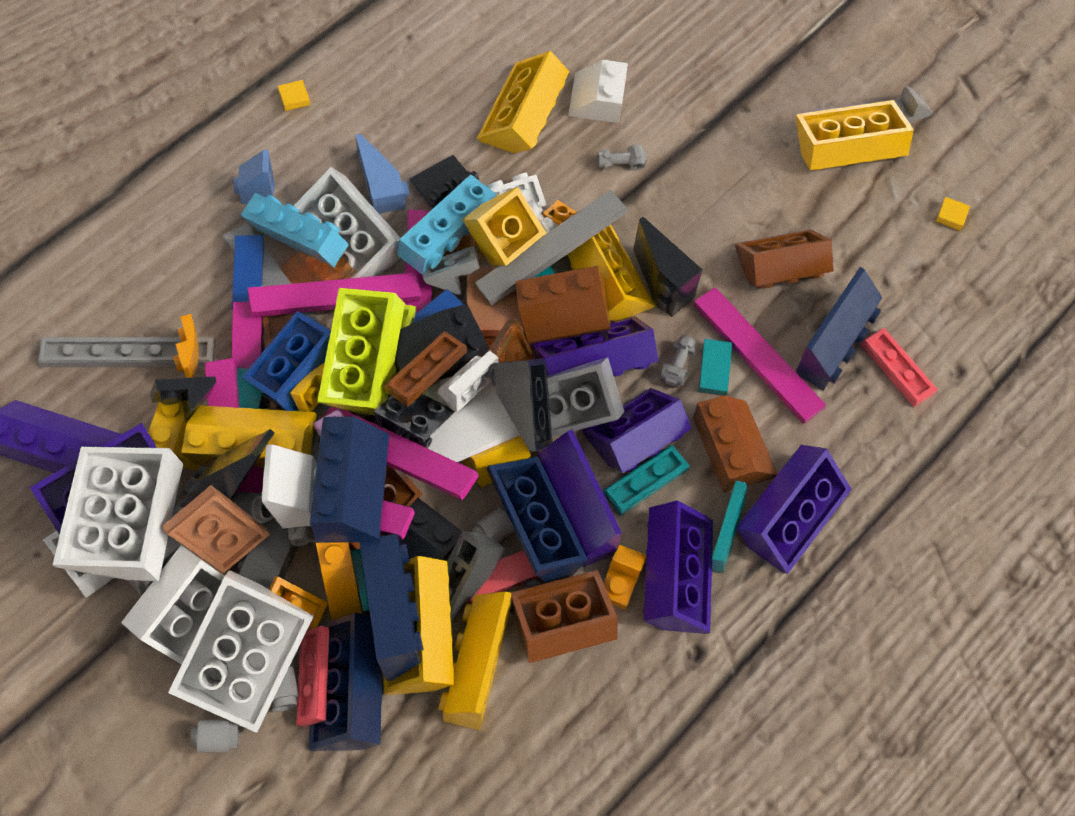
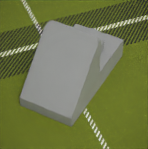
M908 86L904 87L900 98L894 100L909 123L931 116L933 113L920 93Z
M475 246L443 256L435 268H429L423 274L425 283L444 290L448 289L452 293L461 295V282L458 276L469 275L475 270L480 269Z

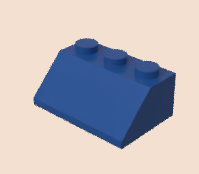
M297 311L242 378L282 410L299 411L290 392L304 377L325 362L331 330Z

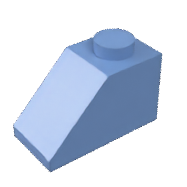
M262 150L239 166V177H234V192L239 194L241 204H248L255 193L264 197L268 194L274 197L275 181L269 150Z

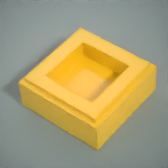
M303 80L278 85V91L285 111L310 105V99Z
M945 197L935 222L961 231L970 206Z

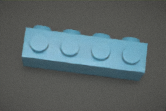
M468 176L399 239L397 255L421 274H424L429 268H435L447 251L452 252L465 234L467 236L471 234L462 219L482 203L495 198L496 193L474 176Z
M257 193L253 195L240 215L258 232L335 267L349 245L338 234L340 231L338 227L328 221H325L324 224L320 223V220L309 212L303 215L296 207L289 203L283 206L278 199L269 194L266 197Z

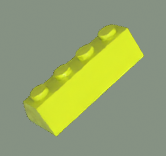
M339 288L318 403L354 413L375 415L373 411L388 399L389 393L385 391V384L392 379L405 303L396 293Z

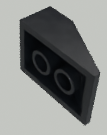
M640 218L633 250L652 300H654L656 306L661 311H666L673 317L695 298L703 269L646 218Z
M468 304L444 309L400 329L394 362L398 373L444 331L467 346V353L437 380L454 376L475 356L483 357L488 351H491Z
M546 358L494 363V369L491 372L492 384L496 387L497 396L529 451L546 448L553 442Z
M269 429L215 457L208 467L202 464L194 477L190 478L182 490L186 497L180 506L184 508L210 485L231 500L275 432Z
M417 498L409 506L414 510L415 514L404 539H399L400 544L407 545L409 559L421 556L448 561L462 530L421 499Z

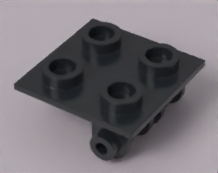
M451 155L409 180L433 209L468 176L472 175L478 180L479 177L475 171H466L457 158Z
M422 393L408 407L391 396L374 410L373 414L377 415L376 421L379 422L380 427H384L397 435L402 433V437L409 438L410 441L428 448L432 443L430 436L455 411Z

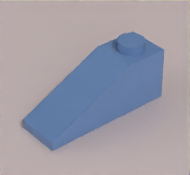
M357 134V152L371 205L379 214L406 209L405 198L409 197L407 182H401L399 171L361 134Z

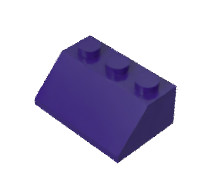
M649 388L623 405L625 412L618 420L591 426L582 431L607 465L624 473L633 470L639 462L647 457L658 454L660 449L670 442L681 439L683 434L691 430L692 427L680 399Z

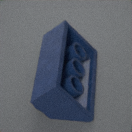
M859 267L807 345L796 369V373L802 379L823 391L829 382L832 384L836 383L843 371L839 368L842 362L849 363L856 349L852 348L855 342L861 344L869 329L865 328L868 322L874 324L882 311L877 308L882 296L866 270L862 267Z
M323 417L310 516V525L316 543L380 542L389 434L356 417Z
M539 457L488 466V474L535 575L547 583L572 577L588 559Z
M397 534L380 537V542H360L376 658L386 681H392L420 663L419 651H424L421 632H415L414 621H419L416 601L410 602L409 592L414 591L411 572L406 573L404 563L410 562L406 544H400Z
M352 613L318 625L317 627L324 626L329 628L326 721L310 725L309 750L353 751L381 745L382 670L376 658L371 617Z

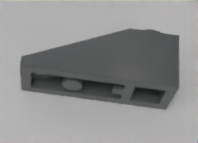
M462 531L447 561L451 622L491 576L505 549L484 533Z

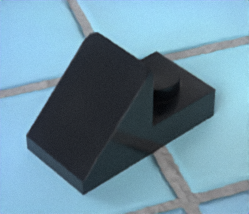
M216 377L156 379L150 391L152 403L161 402L164 405H172L182 401L185 422H187L211 394L216 384Z

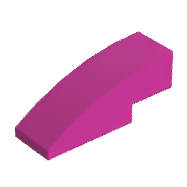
M233 302L232 358L236 361L238 371V368L249 369L265 350L263 317H251L249 302Z

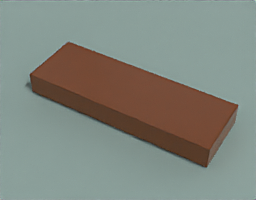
M444 331L385 384V391L408 407L467 353V346Z

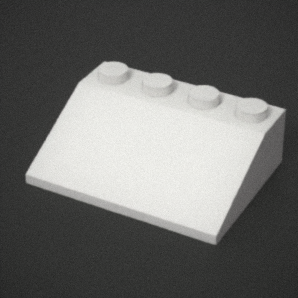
M332 167L294 205L303 215L309 212L317 217L320 223L324 224L325 221L334 224L340 229L338 234L349 244L335 267L298 251L322 281L379 276L400 259L397 255L400 239L398 234L349 179Z
M451 377L430 386L423 394L452 409L437 396V390ZM492 381L458 412L455 411L430 436L432 443L428 449L459 462L520 436L497 396L496 387L493 386Z
M81 447L53 566L125 580L159 581L168 535L165 533L162 525L173 516L183 463L170 448Z
M229 570L222 580L168 693L257 733L313 619V615L264 586Z

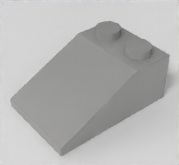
M608 357L547 376L552 437L564 434L572 429L576 431L618 420L625 412Z

